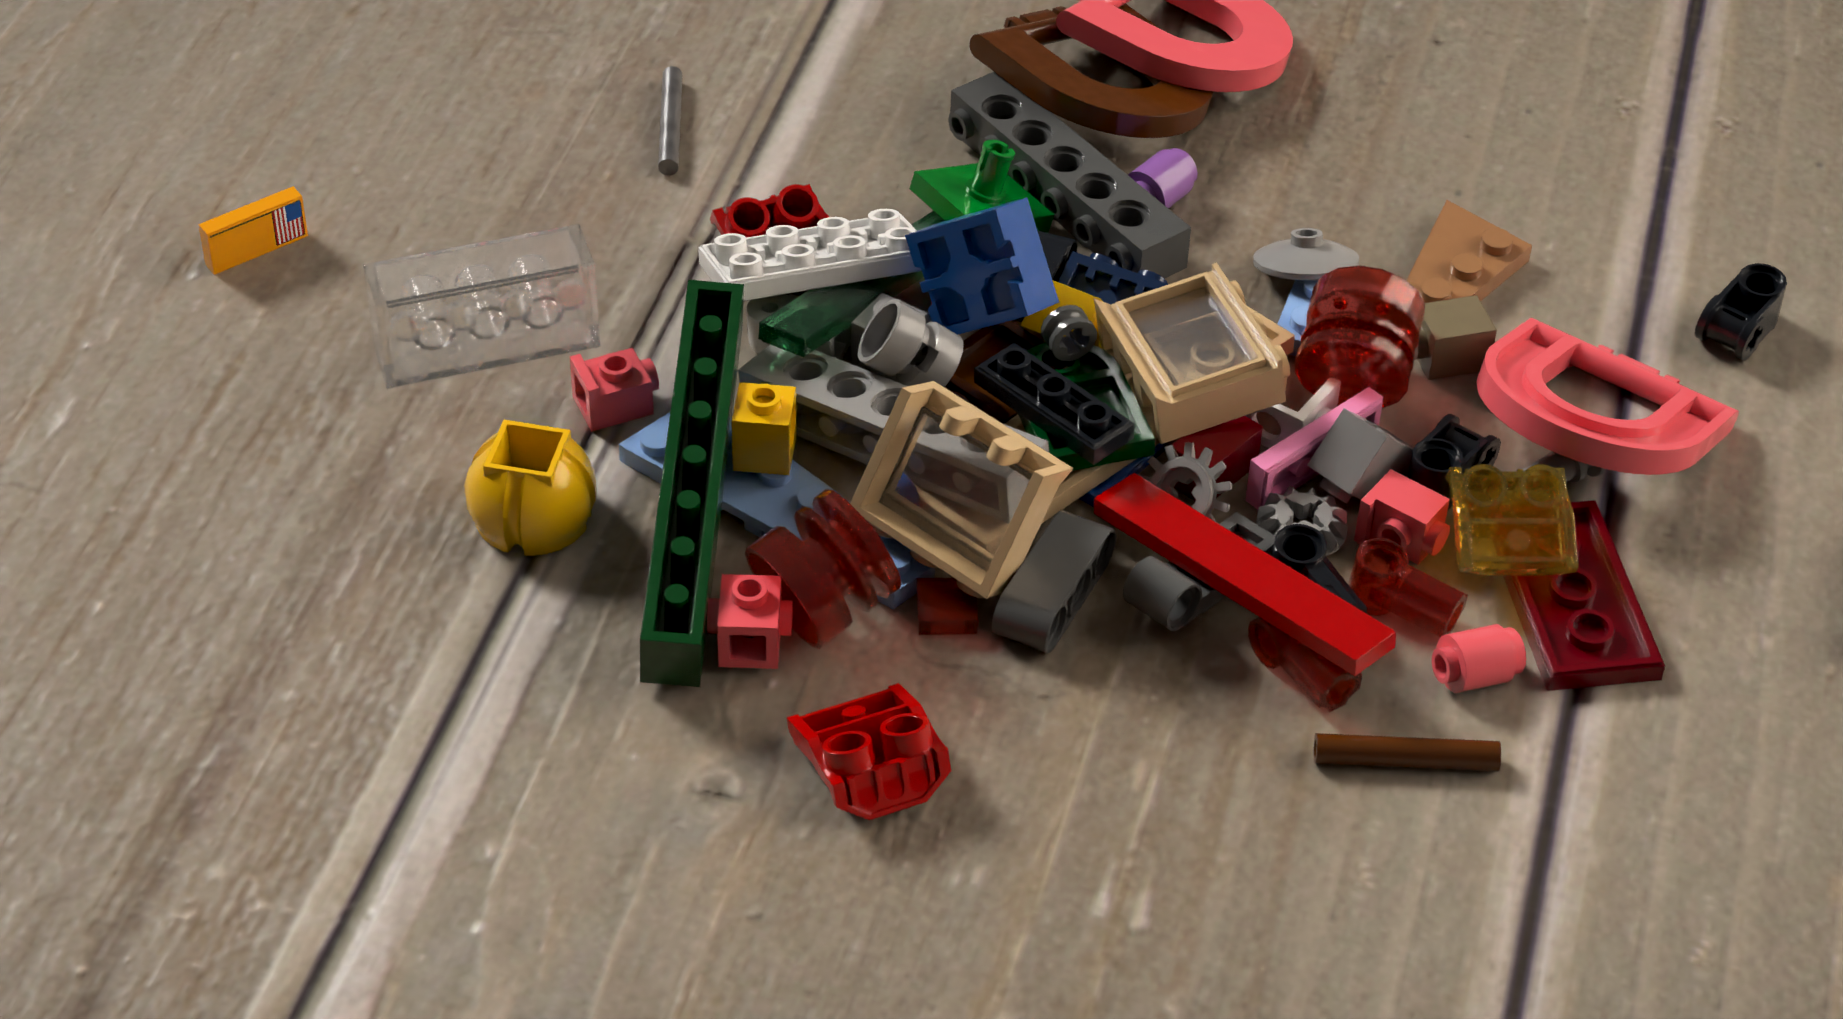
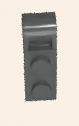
M1237 512L1220 523L1221 526L1272 556L1275 535ZM1148 556L1138 562L1129 573L1123 587V598L1127 603L1170 631H1177L1183 628L1198 615L1204 614L1226 597L1171 561L1165 564L1154 556Z

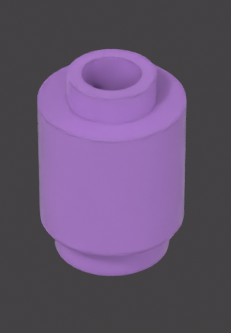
M1172 148L1170 150H1160L1129 173L1128 176L1163 205L1170 208L1192 190L1198 172L1194 160L1188 153L1178 148Z

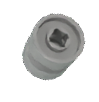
M891 299L884 303L869 321L858 346V358L860 362L884 376L891 377L896 374L897 382L903 385L912 386L935 381L945 387L960 363L963 353V340L959 335L937 322L930 321L925 324L926 319L921 312L899 299Z

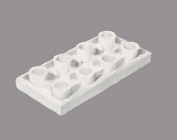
M877 209L871 211L868 214V218L851 221L842 217H828L819 220L817 226L797 229L790 225H778L767 229L765 235L745 237L735 233L723 234L716 237L714 243L703 244L698 247L699 264L712 282L744 284L743 301L922 271L921 268L914 267L905 235L917 230L902 214L893 209Z

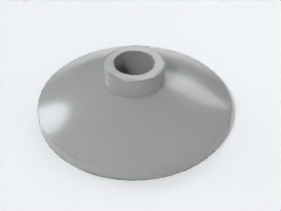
M1300 228L1291 232L1290 239L1280 240L1258 249L1254 253L1253 264L1259 271L1274 277L1291 280H1325L1345 276L1355 271L1359 266V255L1354 250L1340 243L1323 239V232L1318 229Z

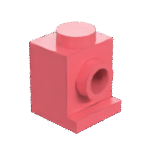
M633 347L585 361L581 354L570 356L572 396L591 432L654 414L653 391L659 389V378L655 365L650 358L640 360Z
M1390 469L1360 500L1354 541L1364 546L1371 540L1419 565L1428 554L1432 556L1437 555L1449 536L1450 525L1446 524L1445 521L1450 499Z

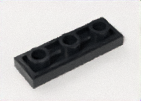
M1016 343L1011 344L974 368L975 384L1093 465L1134 439L1135 423Z

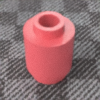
M1498 624L1445 634L1440 637L1437 648L1432 653V668L1437 680L1445 684L1453 693H1461L1510 682L1514 675L1523 672L1526 665V650L1520 634L1512 627L1503 628Z

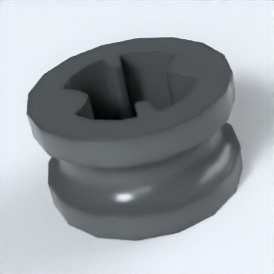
M1066 305L1052 311L1044 319L1041 326V337L1046 345L1049 346L1055 358L1061 361H1073L1086 355L1092 349L1097 340V330L1093 323L1088 320L1082 308L1076 305Z

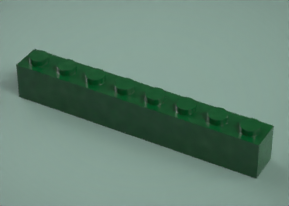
M688 280L640 635V682L691 687H700L707 634L708 599L711 598L743 330L744 284Z

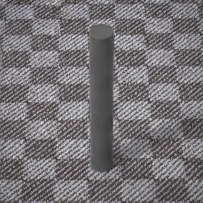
M674 66L665 68L662 77L658 169L664 175H673L679 168L682 71Z

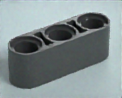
M1064 510L1058 511L1003 591L993 615L992 632L1044 653H1050L1107 568L1116 543V530Z

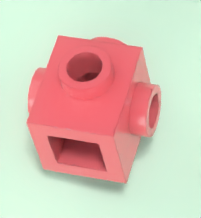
M722 574L720 598H709L707 611V633L717 634L718 667L778 669L780 636H792L793 600H782L781 576Z

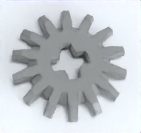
M1185 442L1184 454L1181 457L1178 456L1173 445L1164 447L1168 461L1162 464L1152 456L1148 463L1155 469V474L1152 478L1140 474L1142 478L1175 498L1178 496L1174 489L1177 482L1180 481L1188 485L1194 480L1197 486L1193 489L1192 494L1196 501L1190 507L1215 522L1216 520L1211 514L1213 508L1228 512L1230 509L1229 504L1216 500L1217 494L1232 489L1230 481L1216 483L1215 481L1227 467L1224 462L1220 461L1212 468H1209L1213 451L1207 447L1204 448L1198 459L1195 457L1194 443Z

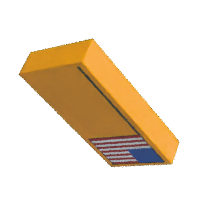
M294 186L198 224L205 265L214 275L308 236L303 198Z

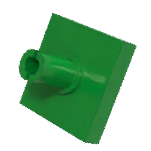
M986 140L983 143L978 163L915 171L909 188L945 221L1026 197L1028 198L1038 231L1049 232L1055 215L1008 175L1011 162L1016 153L1012 148L1008 149V144L999 140Z

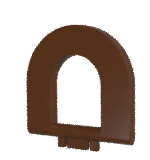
M1127 4L1119 7V9L1159 28ZM1062 6L1053 8L1052 11L1046 9L1023 14L1019 18L1015 16L1006 18L1003 29L975 34L970 39L972 55L1031 100L1068 121L1109 134L1135 138H1163L1186 133L1197 127L1204 120L1213 94L1212 91L1186 88L1164 82L1142 72L1140 73L1154 86L1140 89L1121 88L1104 84L1085 76L1043 46L1073 39L1062 33L1057 27V15L1066 9Z

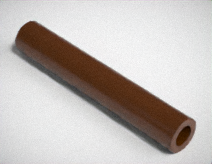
M1315 733L1313 755L1315 764L1499 772L1501 766L1500 741Z

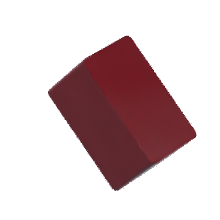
M1242 416L1181 437L1172 445L1178 456L1181 457L1184 454L1185 442L1194 443L1196 459L1200 457L1205 447L1211 449L1213 454L1208 467L1212 468L1220 461L1224 462L1227 467L1215 480L1216 483L1230 481L1234 485L1249 473L1250 460L1259 455L1263 427L1247 416ZM1194 480L1188 485L1180 481L1176 483L1175 489L1196 501L1192 494L1193 489L1197 486Z

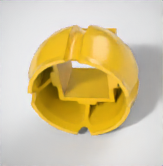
M505 419L498 433L485 441L474 455L464 484L467 510L475 522L480 536L493 547L507 553L515 544L521 545L525 556L552 553L574 543L587 529L586 523L592 515V508L597 496L593 466L583 448L571 438L570 430Z

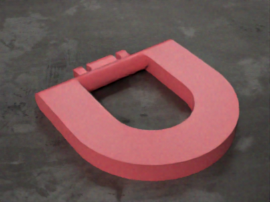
M1080 0V2L1060 12L1056 18L1058 29L1065 35L1139 72L1174 85L1212 92L1249 91L1273 83L1283 74L1293 44V36L1289 25L1264 0H1165L1219 27L1233 39L1231 42L1220 44L1199 43L1179 38L1119 9V7L1131 0Z
M1532 317L1489 347L1476 382L1479 396L1487 408L1509 428L1528 440L1575 461L1603 469L1632 474H1670L1690 468L1730 433L1739 414V411L1680 385V380L1668 374L1664 377L1660 376V371L1622 353L1616 356L1613 354V349L1604 345L1596 347ZM1574 366L1661 407L1643 419H1614L1585 411L1566 402L1554 394L1546 384L1565 369Z

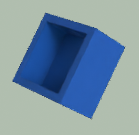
M1027 197L940 222L905 235L914 267L922 269L925 281L920 282L922 292H929L932 305L928 308L931 321L939 323L957 335L1026 317L1059 303Z

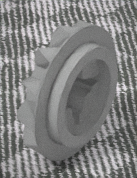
M1291 486L1288 487L1284 495L1270 493L1265 505L1258 508L1256 524L1275 536L1285 526L1292 525L1293 516L1300 520L1312 517L1313 524L1306 520L1299 523L1294 522L1293 524L1308 525L1316 528L1323 534L1327 542L1325 556L1336 552L1346 540L1348 533L1347 510L1336 507L1334 496L1318 497L1313 487L1307 493H1299Z

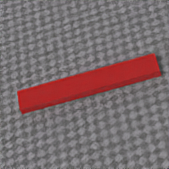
M1132 473L1094 498L1095 515L1353 676H1357L1395 648L1396 631L1136 473Z

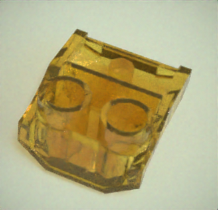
M1479 464L1470 469H1465L1463 475L1461 467L1449 468L1446 474V481L1449 483L1453 504L1456 560L1459 572L1495 576H1546L1576 573L1579 567L1575 520L1568 495L1564 468H1553L1548 465L1538 464L1529 467L1525 471L1523 469L1500 471L1494 466Z

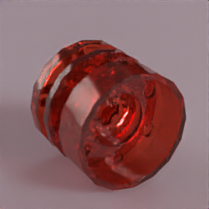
M1360 265L1340 267L1322 275L1313 287L1307 311L1306 327L1302 331L1301 345L1298 348L1295 359V374L1302 386L1314 395L1331 377L1341 381L1337 406L1368 387L1383 396L1382 409L1398 403L1408 392L1411 371L1414 366L1415 349L1419 344L1424 322L1425 303L1419 291L1404 278L1386 270Z
M825 489L814 498L812 503L813 509L802 506L795 512L794 521L801 539L787 528L777 525L745 550V557L753 575L781 577L782 600H793L792 629L800 638L817 649L824 647L851 626L853 620L845 598L858 609L870 612L878 604L877 595L889 598L902 585L895 563L874 528L844 497L829 489Z

